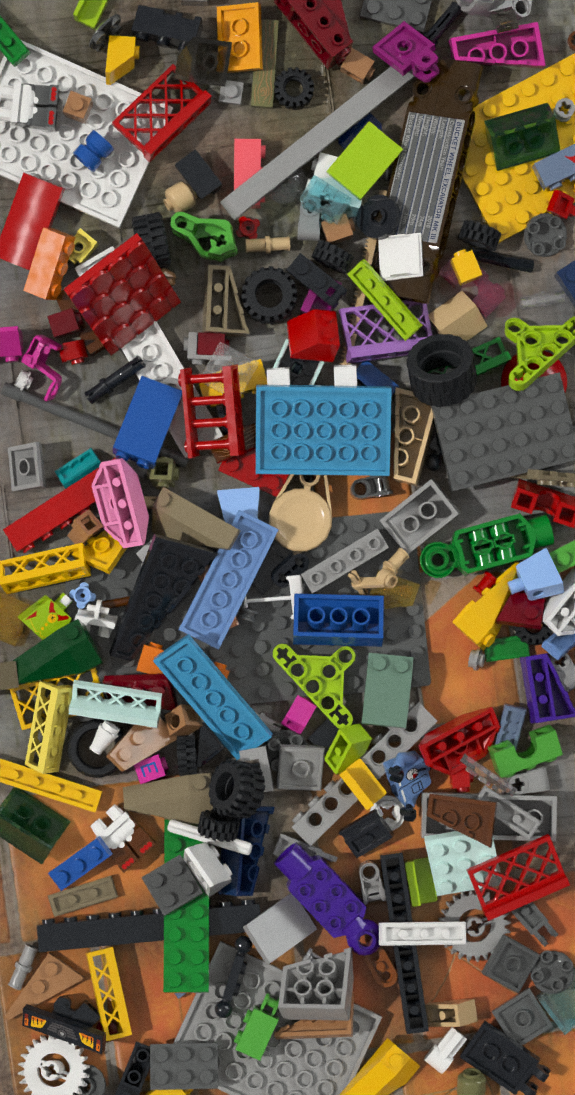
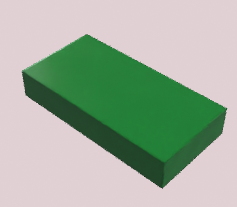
M517 636L496 638L494 643L484 650L486 662L530 656L529 645L521 642Z

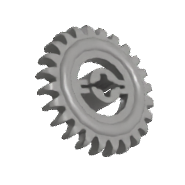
M473 890L469 891L468 896L463 891L460 892V899L453 895L454 903L446 901L449 909H441V912L446 916L438 918V921L457 922L462 914L468 910L477 909L482 911L477 895H474ZM487 892L483 897L484 902L490 901V892ZM509 912L490 921H486V917L480 918L477 915H470L465 920L466 933L470 936L478 937L483 934L485 926L490 924V931L487 936L480 941L472 942L466 940V944L444 945V947L453 946L450 953L454 954L459 951L458 959H461L465 954L467 962H470L472 956L475 957L476 962H479L480 955L485 960H488V952L492 954L502 935L511 932L509 929L504 928V926L511 924V921L504 920V917L509 915ZM472 921L480 923V925L477 926V931H474L472 928L469 929V927L472 926Z

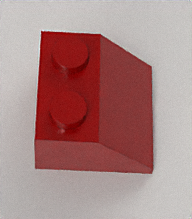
M313 309L287 321L290 358L325 362L334 361L340 347L336 311Z

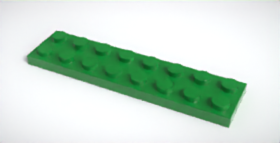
M164 819V864L178 855H181L184 860V850L186 848L204 842L169 832L167 828L170 820ZM194 875L193 877L203 894L164 917V993H209V897Z

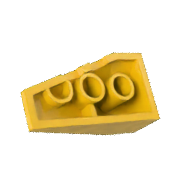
M517 561L497 578L496 585L493 588H485L482 591L483 596L476 603L473 600L468 603L452 621L468 639L483 651L494 643L502 626L496 624V620L511 595L507 582L518 578L516 566L519 563Z
M387 1038L340 1095H389L405 1085L421 1066Z

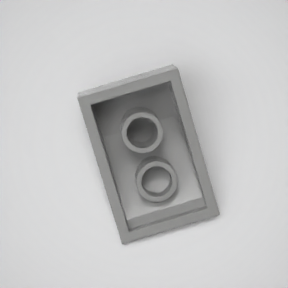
M433 478L379 521L397 544L409 554L461 514V512Z

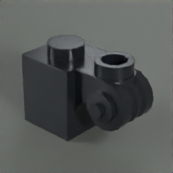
M64 995L57 998L54 1003V1010L51 1012L93 1027L100 1019L99 1011L87 1000L79 1008L72 1009L70 1008L72 1005L71 999Z

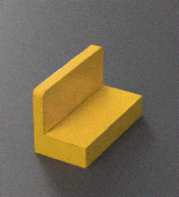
M360 758L339 774L366 810H369L374 806V803L387 794L386 790Z

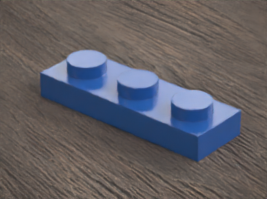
M99 836L48 874L62 891L113 853Z

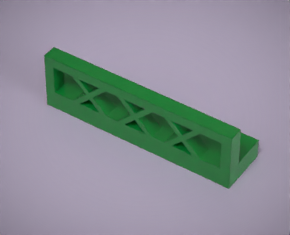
M500 337L472 349L473 354L482 357L480 364L475 366L477 376L499 367L512 359L509 352H506ZM497 343L502 354L493 358L487 356L488 347ZM485 349L483 354L479 353V351ZM448 366L437 367L428 373L445 374ZM445 367L443 372L438 371L439 369Z

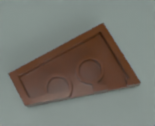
M429 794L428 817L492 848L497 809L496 802Z

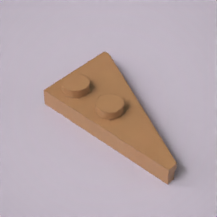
M49 952L4 1018L10 1020L23 1013V1008L26 1004L36 1006L80 982L84 976Z
M352 993L349 1021L300 1020L274 1032L275 1039L353 1037L354 994Z

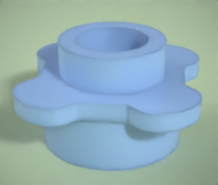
M82 582L80 587L71 590L69 596L76 601V606L80 609L85 608L87 603L93 602L96 599L95 593L90 591L89 585L85 582Z

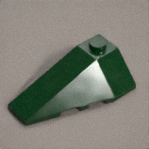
M79 619L56 630L13 660L16 661L19 685L50 678H62L67 675L84 674L103 664L86 625Z

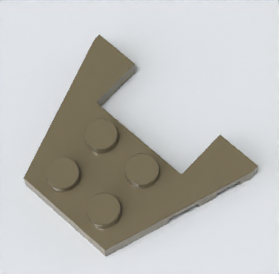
M528 469L527 473L507 477L537 480L538 485L575 487V473Z

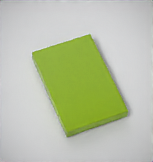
M369 121L326 173L361 201L401 154L403 149Z

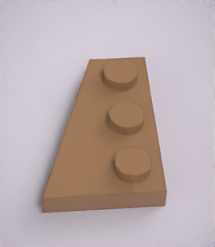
M159 718L157 728L132 724L106 757L122 772L177 740V736L169 735L167 724L161 718Z

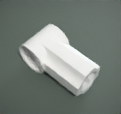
M451 1027L441 1041L430 1049L424 1061L440 1074H443L467 1038Z

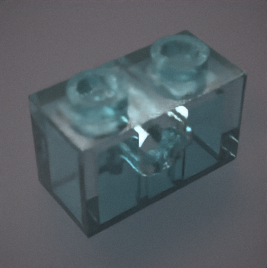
M314 175L301 195L300 202L303 203L301 206L309 212L313 213L315 210L320 213V218L329 224L334 222L338 225L350 206L352 198ZM326 197L329 198L328 203L330 205L325 204L324 206H322L320 199L324 200Z

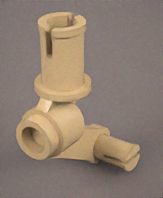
M399 548L388 561L383 562V569L377 573L376 577H359L356 570H351V574L348 573V577L352 581V587L359 592V595L368 594L367 588H394L398 582L397 570L410 556H408L405 550Z

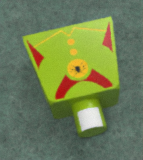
M64 593L55 601L44 595L19 614L18 618L43 640L56 630L70 623L72 618L64 610L73 601Z

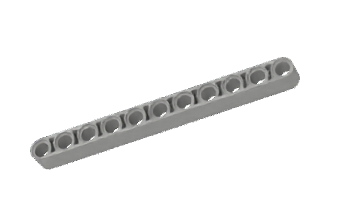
M389 67L225 197L220 203L231 217L236 220L415 77L412 74V70L403 76L394 68Z

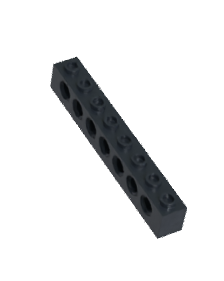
M402 851L381 853L379 855L389 922H413ZM395 945L393 950L406 1034L427 1032L429 1028L416 945Z

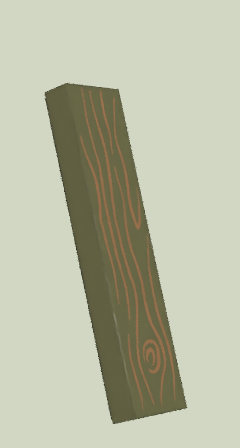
M261 19L263 70L253 71L251 107L273 109L279 20Z

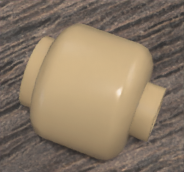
M180 181L166 189V199L163 202L169 211L173 210L175 213L185 212L195 206V199L198 197L188 183Z

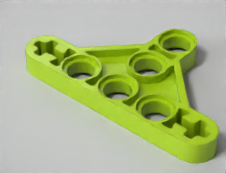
M575 316L563 325L529 326L519 318H510L506 321L505 336L516 344L518 366L509 375V386L513 390H525L575 345V329L573 330V326L575 327ZM518 326L520 331L512 332L509 330V327ZM565 337L568 339V342L564 344L559 343L557 338ZM527 338H534L537 340V343L528 344L525 340ZM545 350H550L554 353V355L547 357L544 356L542 352ZM536 363L539 365V368L532 370L528 368V365Z
M287 644L277 645L273 649V658L337 728L351 726L353 717L343 705L344 671L355 661L353 649L344 646L331 656L297 655ZM279 648L282 650L288 649L287 656L290 659L292 656H295L297 659L291 662L288 668L284 666L287 663L284 658H277L279 654L277 650ZM342 650H348L352 654V659L348 663H343L339 659V653ZM294 664H301L304 667V673L299 677L291 673V668ZM326 665H332L335 668L336 672L332 678H326L323 675L322 671ZM310 680H315L319 684V690L315 693H310L306 689V684ZM326 696L334 700V706L328 710L324 709L321 705L322 699ZM338 705L342 708L338 710L339 713L349 716L347 718V725L343 723L339 725L337 723L339 718L335 714L333 717L329 715Z

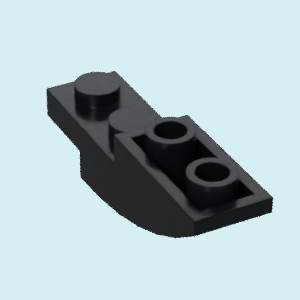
M136 1041L115 1095L140 1094L150 1069L149 1046Z

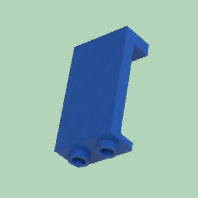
M141 376L113 446V454H115L116 458L136 462V465L143 469L155 468L178 405L181 403L182 390Z

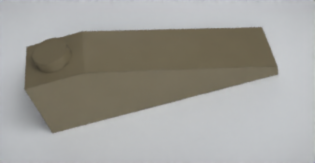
M211 774L184 775L123 787L124 810L149 816H159L165 820L173 819L196 826L199 824L202 811L213 810L208 794L210 791Z

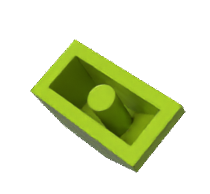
M360 723L339 728L324 760L333 772L338 775L365 754L372 738Z

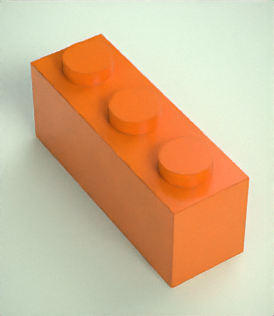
M54 228L42 229L23 291L45 300H56L61 292L63 276L68 270L67 263L70 254L74 250L76 237Z

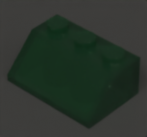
M548 103L484 121L487 140L497 171L548 157L560 151L556 120Z
M14 787L0 805V838L40 864H43L71 821L22 789Z

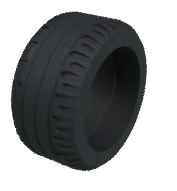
M92 719L83 722L72 732L68 741V756L72 765L81 774L92 778L106 777L118 770L112 762L103 767H92L86 764L79 754L81 738L88 731L98 729L99 724H103L105 721L102 719ZM120 728L115 743L124 735Z

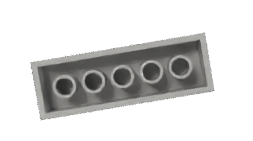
M421 792V838L456 831L427 816L429 794L475 800L479 793ZM499 794L541 821L530 841L546 834L550 835L552 841H556L557 796ZM495 819L494 840L529 841Z

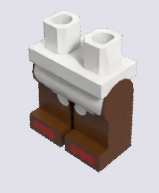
M114 804L106 811L113 820L109 826H106L98 818L90 827L95 833L96 838L100 836L113 853L111 855L112 859L124 873L139 860V856H144L156 845V841L127 810L123 811Z

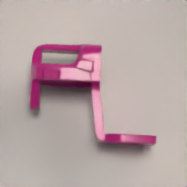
M36 335L21 362L32 369L37 368L53 381L44 398L48 402L55 398L60 388L62 377L46 365L51 350H61L62 345L44 335Z

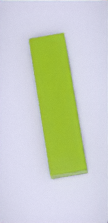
M365 259L361 260L347 274L405 341L423 326Z

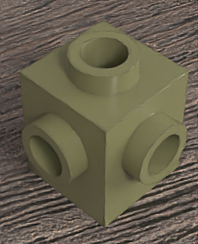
M158 457L155 468L149 467L147 469V479H150L153 487H156V489L162 490L163 487L169 489V487L175 488L176 480L179 481L180 468L176 466L173 458Z

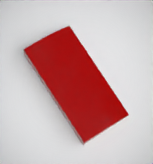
M23 172L0 236V259L30 270L42 229L51 228L65 188Z

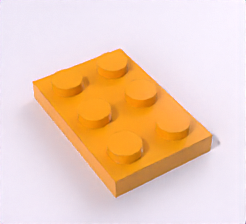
M259 2L217 7L219 73L263 70L261 4Z

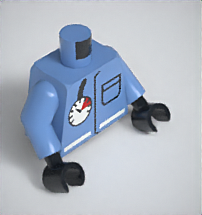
M416 751L399 752L395 758L385 761L383 766L392 794L405 806L400 809V814L404 816L405 821L413 822L417 815L416 810L413 809L417 797L431 784L428 771L433 768L426 766L424 759Z

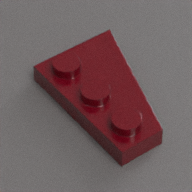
M524 590L513 595L511 593L496 620V624L541 630L545 598L531 601L528 600Z
M164 674L104 676L103 684L162 693L161 709L172 711L178 707L172 683ZM106 692L107 697L111 699L112 696ZM125 695L122 697L125 702L132 703L135 701L131 696ZM146 699L143 701L147 706L156 707V700Z

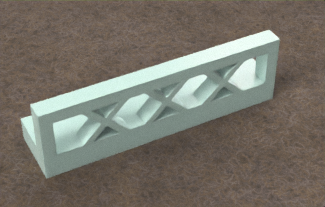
M74 680L68 714L157 728L161 714L162 693ZM78 688L87 689L90 695H78ZM107 692L112 698L109 700L103 699L99 694ZM125 695L131 696L135 701L128 703L122 697ZM146 699L156 700V707L147 706L143 701Z

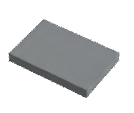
M291 893L243 926V929L266 965L272 963L317 930L302 904Z

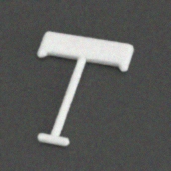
M301 575L286 577L289 581L291 596L247 599L245 596L243 600L244 608L248 607L247 603L291 600L293 615L290 618L294 619V594H304Z

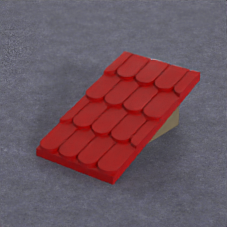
M138 233L63 289L111 356L119 348L124 347L137 337V334H141L154 324V321H158L171 311V308H175L181 303Z

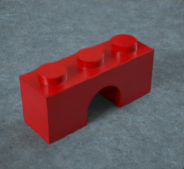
M518 480L512 497L511 508L532 514L534 510L543 511L550 514L554 522L572 528L575 527L574 496L526 480Z

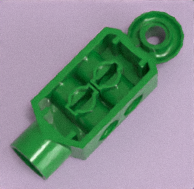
M519 513L456 530L452 534L449 545L442 542H433L427 545L421 552L420 565L427 575L434 578H444L454 568H457L464 576L516 561L526 560L532 556L533 550L554 544L552 527L546 514L526 520ZM434 555L442 557L443 564L441 566L433 564L432 557Z

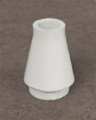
M107 720L103 724L100 723L89 748L94 753L101 755L118 737L119 728Z

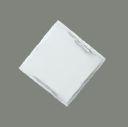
M421 233L391 235L386 239L378 240L380 277L384 281L423 277Z

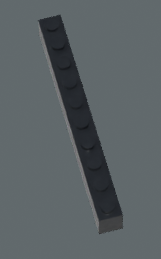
M255 899L241 900L242 904L222 901L219 902V906L212 907L209 903V936L244 933L243 926L261 914L260 902H255ZM153 908V912L144 913L143 909L132 910L130 915H122V912L108 913L109 917L89 914L86 915V919L77 920V916L64 917V921L55 922V918L42 919V923L37 925L39 952L164 940V915L160 908Z

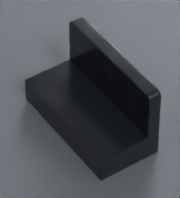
M196 149L175 164L176 169L200 199H204L210 193L214 195L221 190L222 183Z

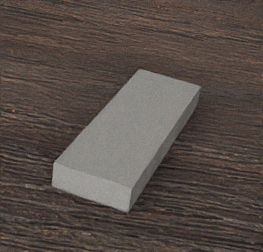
M485 785L475 798V800L496 802L495 819L529 841L541 824L540 820Z

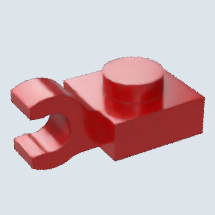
M554 190L547 211L563 219H567L568 216L573 217L575 216V206L573 205L575 198L560 190Z

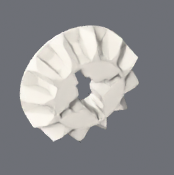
M383 796L374 803L370 811L376 808L377 813L381 817L384 813L380 807L389 809L394 805L391 813L395 820L389 817L384 819L393 831L399 828L404 821V816L400 814V809L404 805L396 797Z

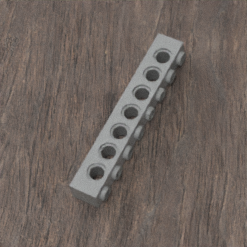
M411 702L408 707L407 720L414 719L417 724L414 731L408 732L404 728L388 727L390 730L384 735L378 734L371 741L373 746L360 757L377 780L386 773L383 766L385 761L395 758L399 752H407L437 722L419 702L416 704ZM391 735H398L400 737L401 743L399 746L391 747L389 745L388 739ZM377 750H381L385 754V759L380 763H376L372 759L373 753ZM342 778L337 782L332 780L324 788L326 791L324 795L320 798L318 796L314 797L308 803L310 808L305 813L300 811L292 819L294 822L292 828L309 846L316 842L358 800L353 792L344 794L341 791L340 787L344 783ZM333 797L337 800L338 804L335 809L330 810L325 807V800L327 798ZM312 813H318L321 815L322 820L320 824L312 825L309 822V816Z

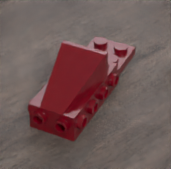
M274 0L277 7L327 70L336 64L338 66L342 65L347 55L351 52L350 49L353 41L350 38L341 0Z

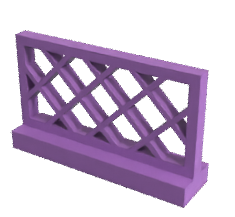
M402 301L405 306H408V309L413 305L421 306L422 314L417 319L423 325L422 328L426 332V337L419 338L413 334L411 336L413 339L406 341L404 339L397 340L391 336L395 330L394 327L387 333L378 326L385 317L374 305L340 309V319L347 350L345 355L347 364L407 356L418 341L432 335L427 305ZM369 311H376L381 315L376 324L365 317ZM354 313L360 318L355 327L347 322L346 314ZM362 320L373 327L368 336L357 329ZM375 330L386 337L382 343H376L370 339ZM354 332L364 339L360 346H352L350 337Z

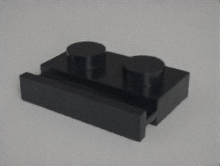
M376 808L339 831V835H342L345 839V843L356 858H359L394 836L393 831L382 816H379Z

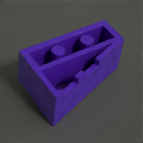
M547 653L520 657L530 723L575 717V709L569 699V695L561 684L560 678Z

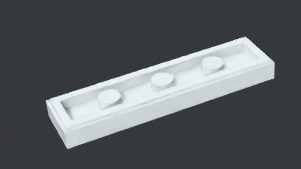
M464 921L379 922L380 946L466 944V922Z

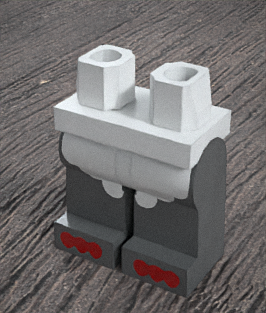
M14 82V86H2L1 99L12 100V108L0 107V120L11 122V125L16 127L56 132L60 94L59 85L46 86Z

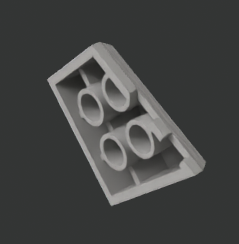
M352 948L344 949V952L337 954H325L323 958L311 961L308 959L283 966L278 1009L283 1019L349 1021L354 982Z

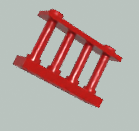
M238 364L222 366L221 373L192 375V367L180 369L178 383L182 388L186 431L184 448L185 452L188 453V459L200 456L199 450L228 449L230 456H239L246 453ZM221 382L224 384L223 395L194 397L193 384ZM216 404L226 406V415L223 418L196 419L195 406ZM222 426L228 428L227 440L198 441L197 428Z

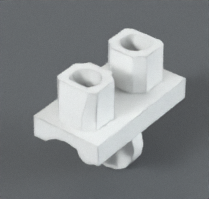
M98 599L96 605L88 604L87 610L79 608L75 620L79 619L84 623L88 632H90L91 625L99 626L98 635L109 638L116 626L118 616L109 614L110 608L102 607V600Z

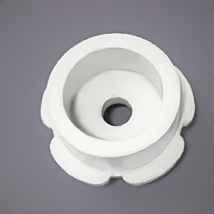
M22 370L14 386L21 388V391L24 388L28 390L33 381L31 372Z

